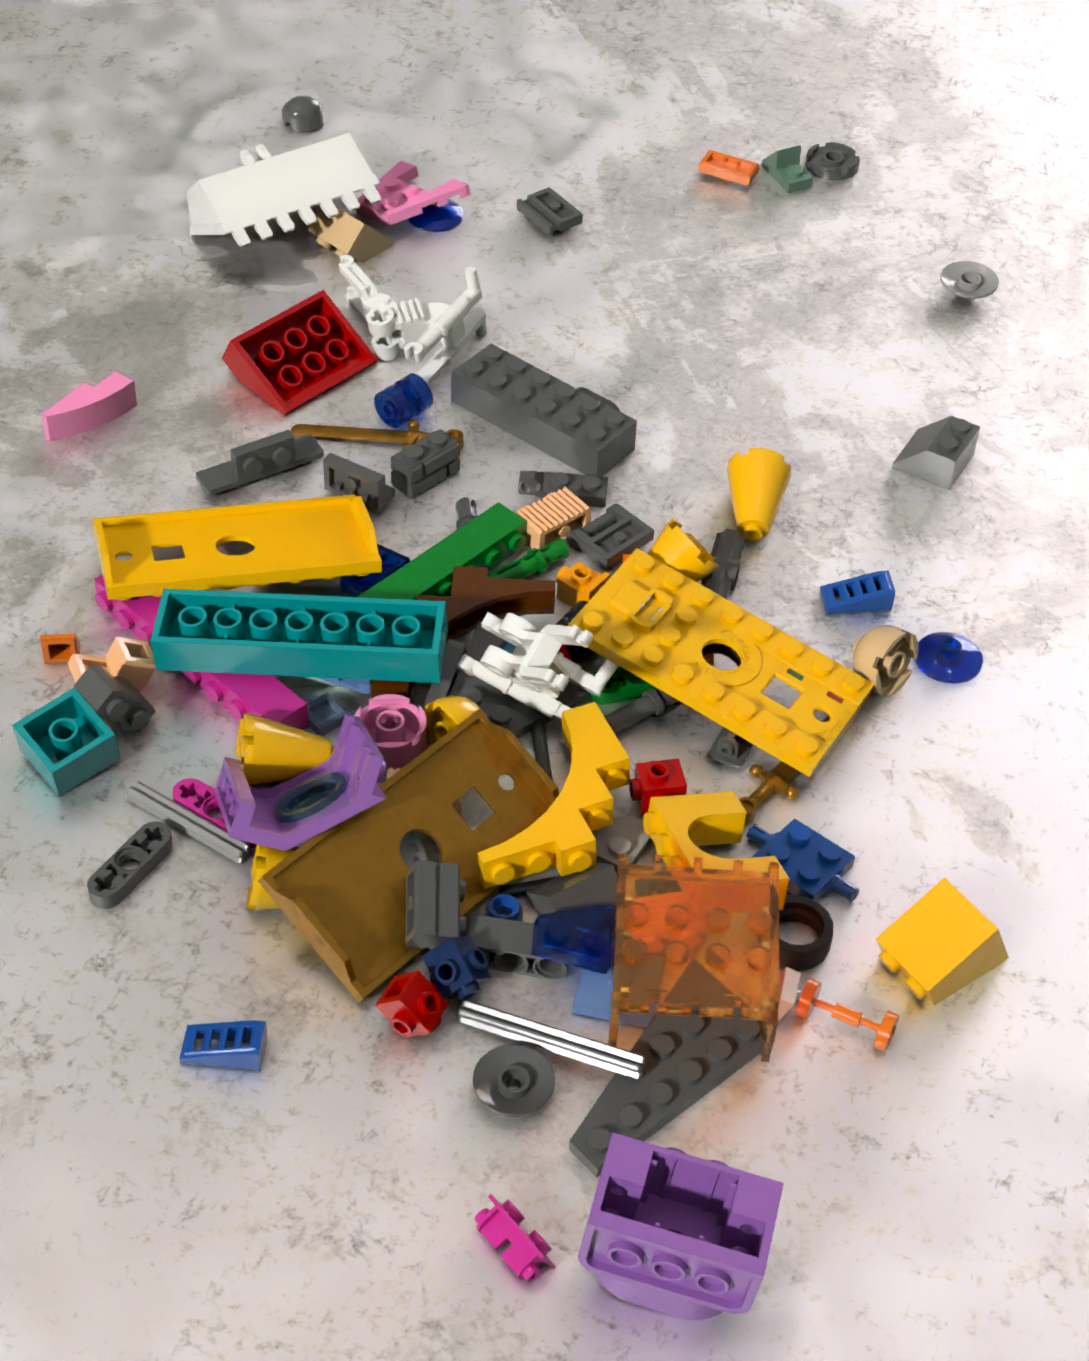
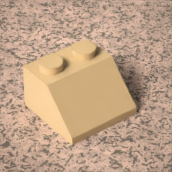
M336 207L338 215L332 218H328L320 208L316 215V223L311 224L308 231L318 236L316 242L329 250L334 246L337 248L336 255H351L361 263L389 249L394 244V241L338 207Z

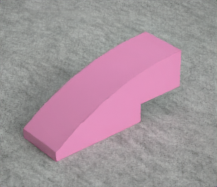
M115 371L95 387L84 382L41 414L45 439L53 441L74 436L104 425L123 415L137 405L134 380Z

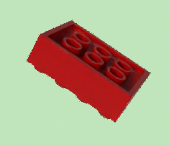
M324 290L230 340L222 356V360L240 383L284 416L378 361Z

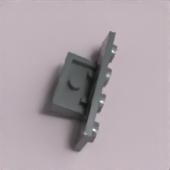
M286 430L230 449L231 461L196 472V479L207 495L211 496L322 458L324 450L311 434L295 439L290 430Z

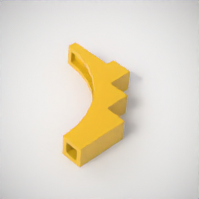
M596 702L562 711V738L571 757L570 772L563 789L549 809L527 829L503 843L477 853L479 879L484 889L505 884L527 875L540 873L556 867L560 876L563 877L596 866V839L591 831L613 824V797L609 790L630 784V758Z

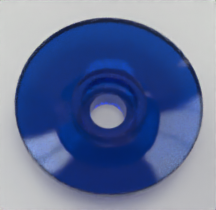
M448 199V204L440 207L432 204L422 208V214L408 219L414 227L420 230L443 232L457 227L462 222L463 210L459 204Z
M936 632L923 637L918 642L916 665L925 675L934 680L952 684L963 683L973 679L981 671L983 656L980 649L974 642L962 635L951 632Z

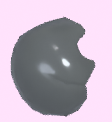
M309 96L293 97L282 108L283 122L285 126L289 123L294 132L314 131L324 124L320 103Z

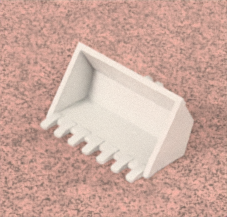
M350 133L272 157L265 145H257L255 150L259 161L254 160L249 150H241L239 155L244 166L199 179L186 192L191 225H189L190 235H227L231 233L240 247L250 245L251 240L244 229L251 226L255 228L261 239L272 238L273 233L266 222L272 219H276L284 232H290L294 230L295 225L288 214L298 212L304 223L311 225L317 221L310 208L319 204L328 218H332L338 215V210L332 201L334 199L341 198L350 211L359 209L360 204L354 193L361 190L371 204L381 201V196L375 186L380 185V182L371 171Z

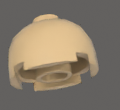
M892 625L872 628L862 637L858 638L853 646V671L875 684L872 689L873 692L882 696L883 693L888 696L894 695L903 687L912 673V670L907 668L910 659L917 660L919 643L916 635Z

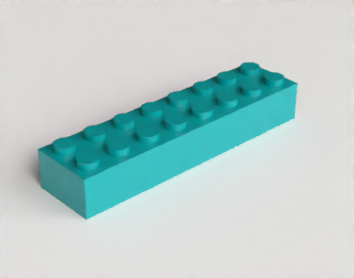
M163 589L150 643L156 670L440 683L448 631L446 601Z

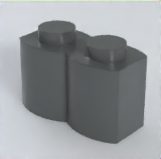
M89 666L74 684L76 690L103 720L117 722L127 731H140L148 724L150 718L155 713L154 707L129 680L124 677L113 676L104 667Z

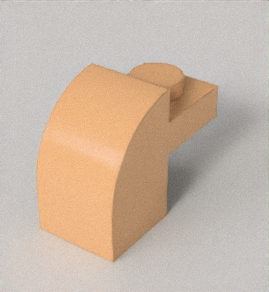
M122 637L115 638L105 658L73 653L68 662L75 683L89 666L95 665L106 668L113 676L126 678L138 691H141L146 686L156 669L153 652L148 641Z

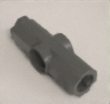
M725 529V531L717 533L711 555L719 567L713 573L701 579V584L727 600L731 590L734 591L740 568L739 560L744 549L745 539L738 534L737 530Z

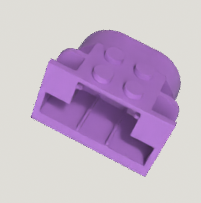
M612 1132L580 1246L578 1261L583 1267L594 1272L602 1286L617 1298L678 1318L703 1320L715 1317L722 1312L732 1314L748 1312L752 1307L765 1274L784 1183L729 1167L718 1160L708 1161L688 1155L677 1148H664Z

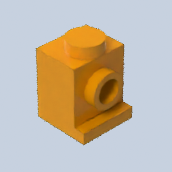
M579 561L572 567L565 565L559 570L556 577V598L571 607L579 601L589 602L608 581L610 574L607 572L600 574Z

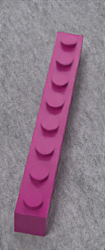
M103 574L95 578V601L98 607L103 612H109L124 629H130L140 640L148 641L151 647L150 639L161 597L142 596L133 597L129 600H108ZM181 671L190 683H196L206 691L213 702H219L237 721H240L241 718L244 719V713H249L301 730H306L309 727L307 702L273 675Z

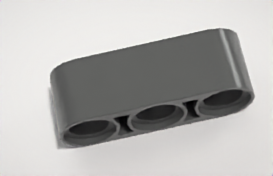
M472 915L466 918L464 936H472L476 947L486 956L488 970L545 979H560L566 976L574 940L573 936L565 929L482 915Z

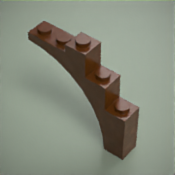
M454 566L451 596L417 595L416 600L446 601L447 644L449 639L456 640L476 629L478 621H483L487 612L499 619H504L507 613H513L517 616L554 614L556 581L488 578V568ZM372 680V698L384 694H397L410 698L411 702L412 693L417 682Z

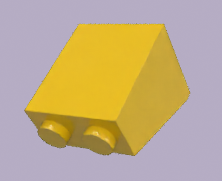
M945 877L876 938L882 951L878 957L884 965L893 973L899 969L908 978L904 981L908 989L918 999L925 996L933 1005L938 1004L1009 958L999 929Z

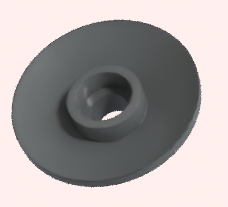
M505 1045L492 1049L478 1061L473 1073V1088L478 1100L492 1112L508 1117L526 1116L540 1110L550 1100L555 1086V1075L549 1061L538 1051L522 1045ZM517 1086L519 1089H509L508 1087Z

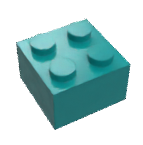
M75 687L12 725L19 750L58 797L121 759L115 734Z

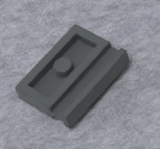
M550 187L528 195L524 201L522 199L517 200V210L548 236H552L553 231L558 230L562 232L582 224L583 214Z

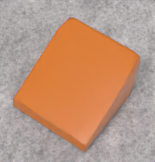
M76 633L40 635L44 664L69 662L73 653L80 654V641Z

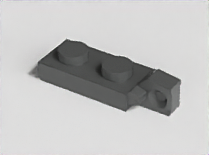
M520 471L519 494L534 495L543 499L549 493H557L559 489L562 490L565 486L588 506L606 507L608 477L562 472Z

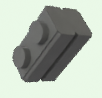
M441 429L431 432L425 438L413 445L407 446L404 450L391 457V469L393 470L391 471V483L407 497L413 499L445 480L446 477L460 471V459L458 458L460 456V444Z
M418 860L406 872L405 945L407 947L429 948L433 950L452 937L465 935L466 917L460 915V902L462 903L465 898L466 881L460 879V866L458 864H437L433 861Z

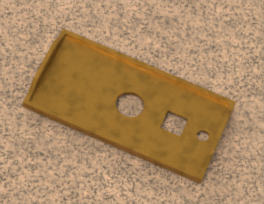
M480 709L382 783L380 787L387 799L312 837L258 880L358 1003L422 950L421 948H412L405 945L406 872L410 867L404 863L400 855L399 847L404 835L410 832L428 834L439 847V863L458 864L460 866V879L466 881L465 898L462 903L460 902V915H464L499 886L496 885L484 889L479 879L477 853L503 843L527 829L549 809L559 795L556 784L514 734L506 728L491 723ZM509 775L514 781L513 789H502L498 783L499 776ZM472 788L476 790L494 812L492 816L474 830L468 826L452 806L455 801Z

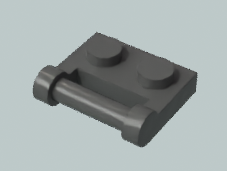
M613 504L606 509V513L584 527L580 529L574 528L566 534L567 543L571 548L575 550L581 549L606 569L622 560L623 554H631L636 548L639 549L654 539V529L619 504Z

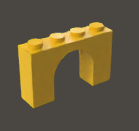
M734 791L650 797L648 813H645L643 817L645 833L650 835L656 846L658 856L663 858L668 867L670 877L673 880L675 879L681 889L683 900L689 903L697 918L783 910L789 877L775 856L728 859L708 854L698 848L705 845L741 843L747 811Z

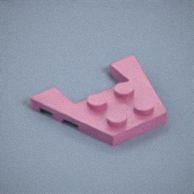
M400 161L379 179L380 185L375 186L381 196V201L371 204L363 194L357 199L360 207L356 210V213L387 225H393L422 214V208L432 204L440 207L448 204L447 198L460 194L462 199L471 194L468 184L455 179L449 180L432 191L419 188L415 184H408L409 181L419 176L417 166Z

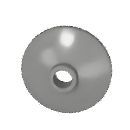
M959 261L947 265L942 270L940 278L942 285L948 291L965 298L987 297L997 290L999 284L998 276L992 269L971 261Z

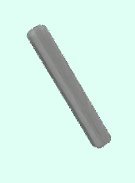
M139 781L134 782L128 788L127 794L130 802L236 863H243L251 853L249 843L230 838L226 830Z

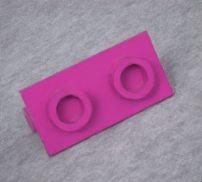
M490 1194L488 1198L495 1206L491 1210L484 1208L475 1216V1221L478 1223L476 1229L482 1233L496 1251L501 1249L508 1241L512 1243L500 1256L514 1271L518 1279H525L528 1283L533 1282L541 1274L539 1267L544 1262L554 1269L556 1267L555 1264L547 1256L552 1250L547 1242L536 1230H533L530 1234L524 1230L520 1223L525 1217L509 1199L502 1204Z

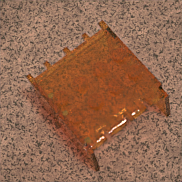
M618 853L613 910L608 1044L616 1047L620 1012L649 1014L650 1002H658L657 1014L691 1016L692 1005H699V1017L733 1019L734 1007H740V1018L742 1020L761 1021V1062H769L778 1026V1007L780 1002L779 863L770 862L768 872L743 871L742 860H734L733 870L702 868L703 858L694 857L693 868L662 866L663 855H654V865L627 864V853Z

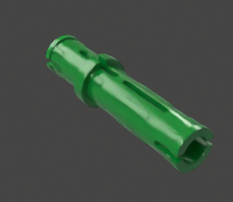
M557 538L539 549L532 548L522 558L489 574L488 578L525 579L535 573L542 574L546 572L547 567L569 557L568 545L562 538Z

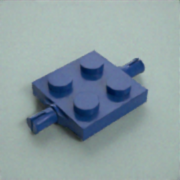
M795 818L780 832L772 835L757 826V824H753L749 828L746 837L763 846L752 858L775 856L789 877L787 891L791 894L817 901L821 896L834 891L850 903L858 896L860 890L842 879V876L853 867L855 856Z

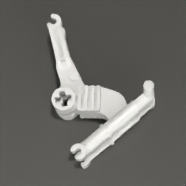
M351 255L340 256V274L351 284V286L347 287V304L368 325L369 332L373 335L372 346L376 358L383 361L393 360L404 349L406 359H410L414 355L415 361L419 363L439 341L443 343L439 351H435L433 353L434 356L411 378L412 390H417L421 386L422 393H428L431 389L430 383L446 366L451 364L452 359L474 337V332L479 337L487 334L486 315L483 308L475 309L463 322V319L470 313V310L482 298L476 267H467L465 269L468 288L451 305L442 302L419 303L418 298H415L413 302L412 300H407V303L400 302L399 305L389 295L383 294L376 289L374 283L357 266Z
M487 612L483 619L481 627L516 646L515 650L511 654L501 648L489 645L480 663L463 654L457 665V669L465 674L474 675L501 690L502 693L512 696L552 719L554 716L562 720V711L572 708L554 698H558L560 691H564L569 681L600 697L605 684L618 668L615 663L606 659L595 676L580 669L581 666L563 657L564 654L558 652L562 644L588 648L594 635L586 629L582 631L576 625L547 624L540 632H536L537 629L534 625L513 613H507L502 621ZM562 738L560 745L567 748Z

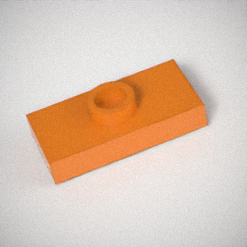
M709 150L700 161L698 172L721 178L724 181H732L749 186L759 172V164Z

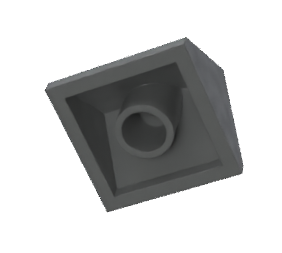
M596 862V866L582 872H575L563 877L559 875L529 890L525 895L548 926L565 929L573 936L572 949L621 924V903L626 900L614 866Z

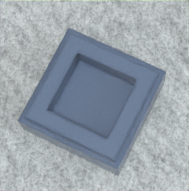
M328 693L307 704L309 728L320 736H324L340 727L345 713L348 714Z

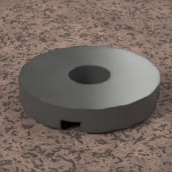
M829 142L825 146L819 147V144L811 147L807 152L805 165L808 171L819 178L832 181L845 180L853 177L858 172L860 157L856 156V151L847 145Z

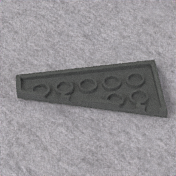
M692 960L631 1049V1052L646 1057L647 1065L642 1078L635 1079L616 1072L570 1139L569 1150L598 1177L601 1175L612 1132L646 1141L774 1044L776 1034L696 961Z

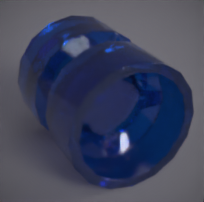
M410 373L395 382L394 385H390L378 392L374 397V405L380 419L389 427L396 429L409 422L413 417L430 409L433 405V395L422 377Z

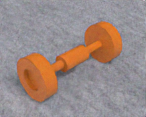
M811 978L807 981L799 998L795 1015L807 1020L815 1006L832 1013L831 1017L857 1028L859 1025L877 1031L873 1048L886 1052L897 1028L900 1015L888 1010L881 1024L864 1018L862 1012L838 1002L836 1005H832L818 999L822 983Z

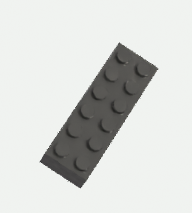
M492 343L452 371V402L585 475L603 476L635 450L637 420Z

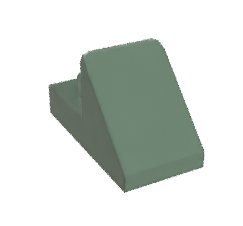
M801 145L778 150L762 160L761 165L787 193L812 187V176L799 164Z

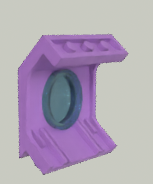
M345 713L332 755L325 762L271 788H259L248 785L240 761L225 757L214 792L229 837L288 851L387 799L379 785L385 775L386 762L383 761L382 754L358 716Z

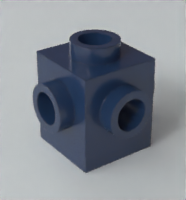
M472 936L452 937L422 956L430 972V981L437 986L438 992L444 998L459 997L460 1001L469 999L481 991L480 984L492 978L487 969L488 962L486 956L476 947Z

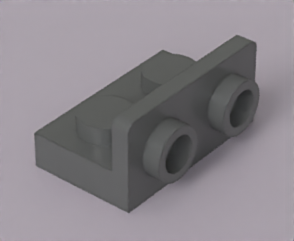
M329 453L323 459L325 490L339 496L355 494V497L361 496L365 507L377 512L395 496V489L385 485V475L332 453Z

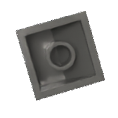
M949 416L919 428L893 462L892 468L950 490L974 456L980 426L964 419Z

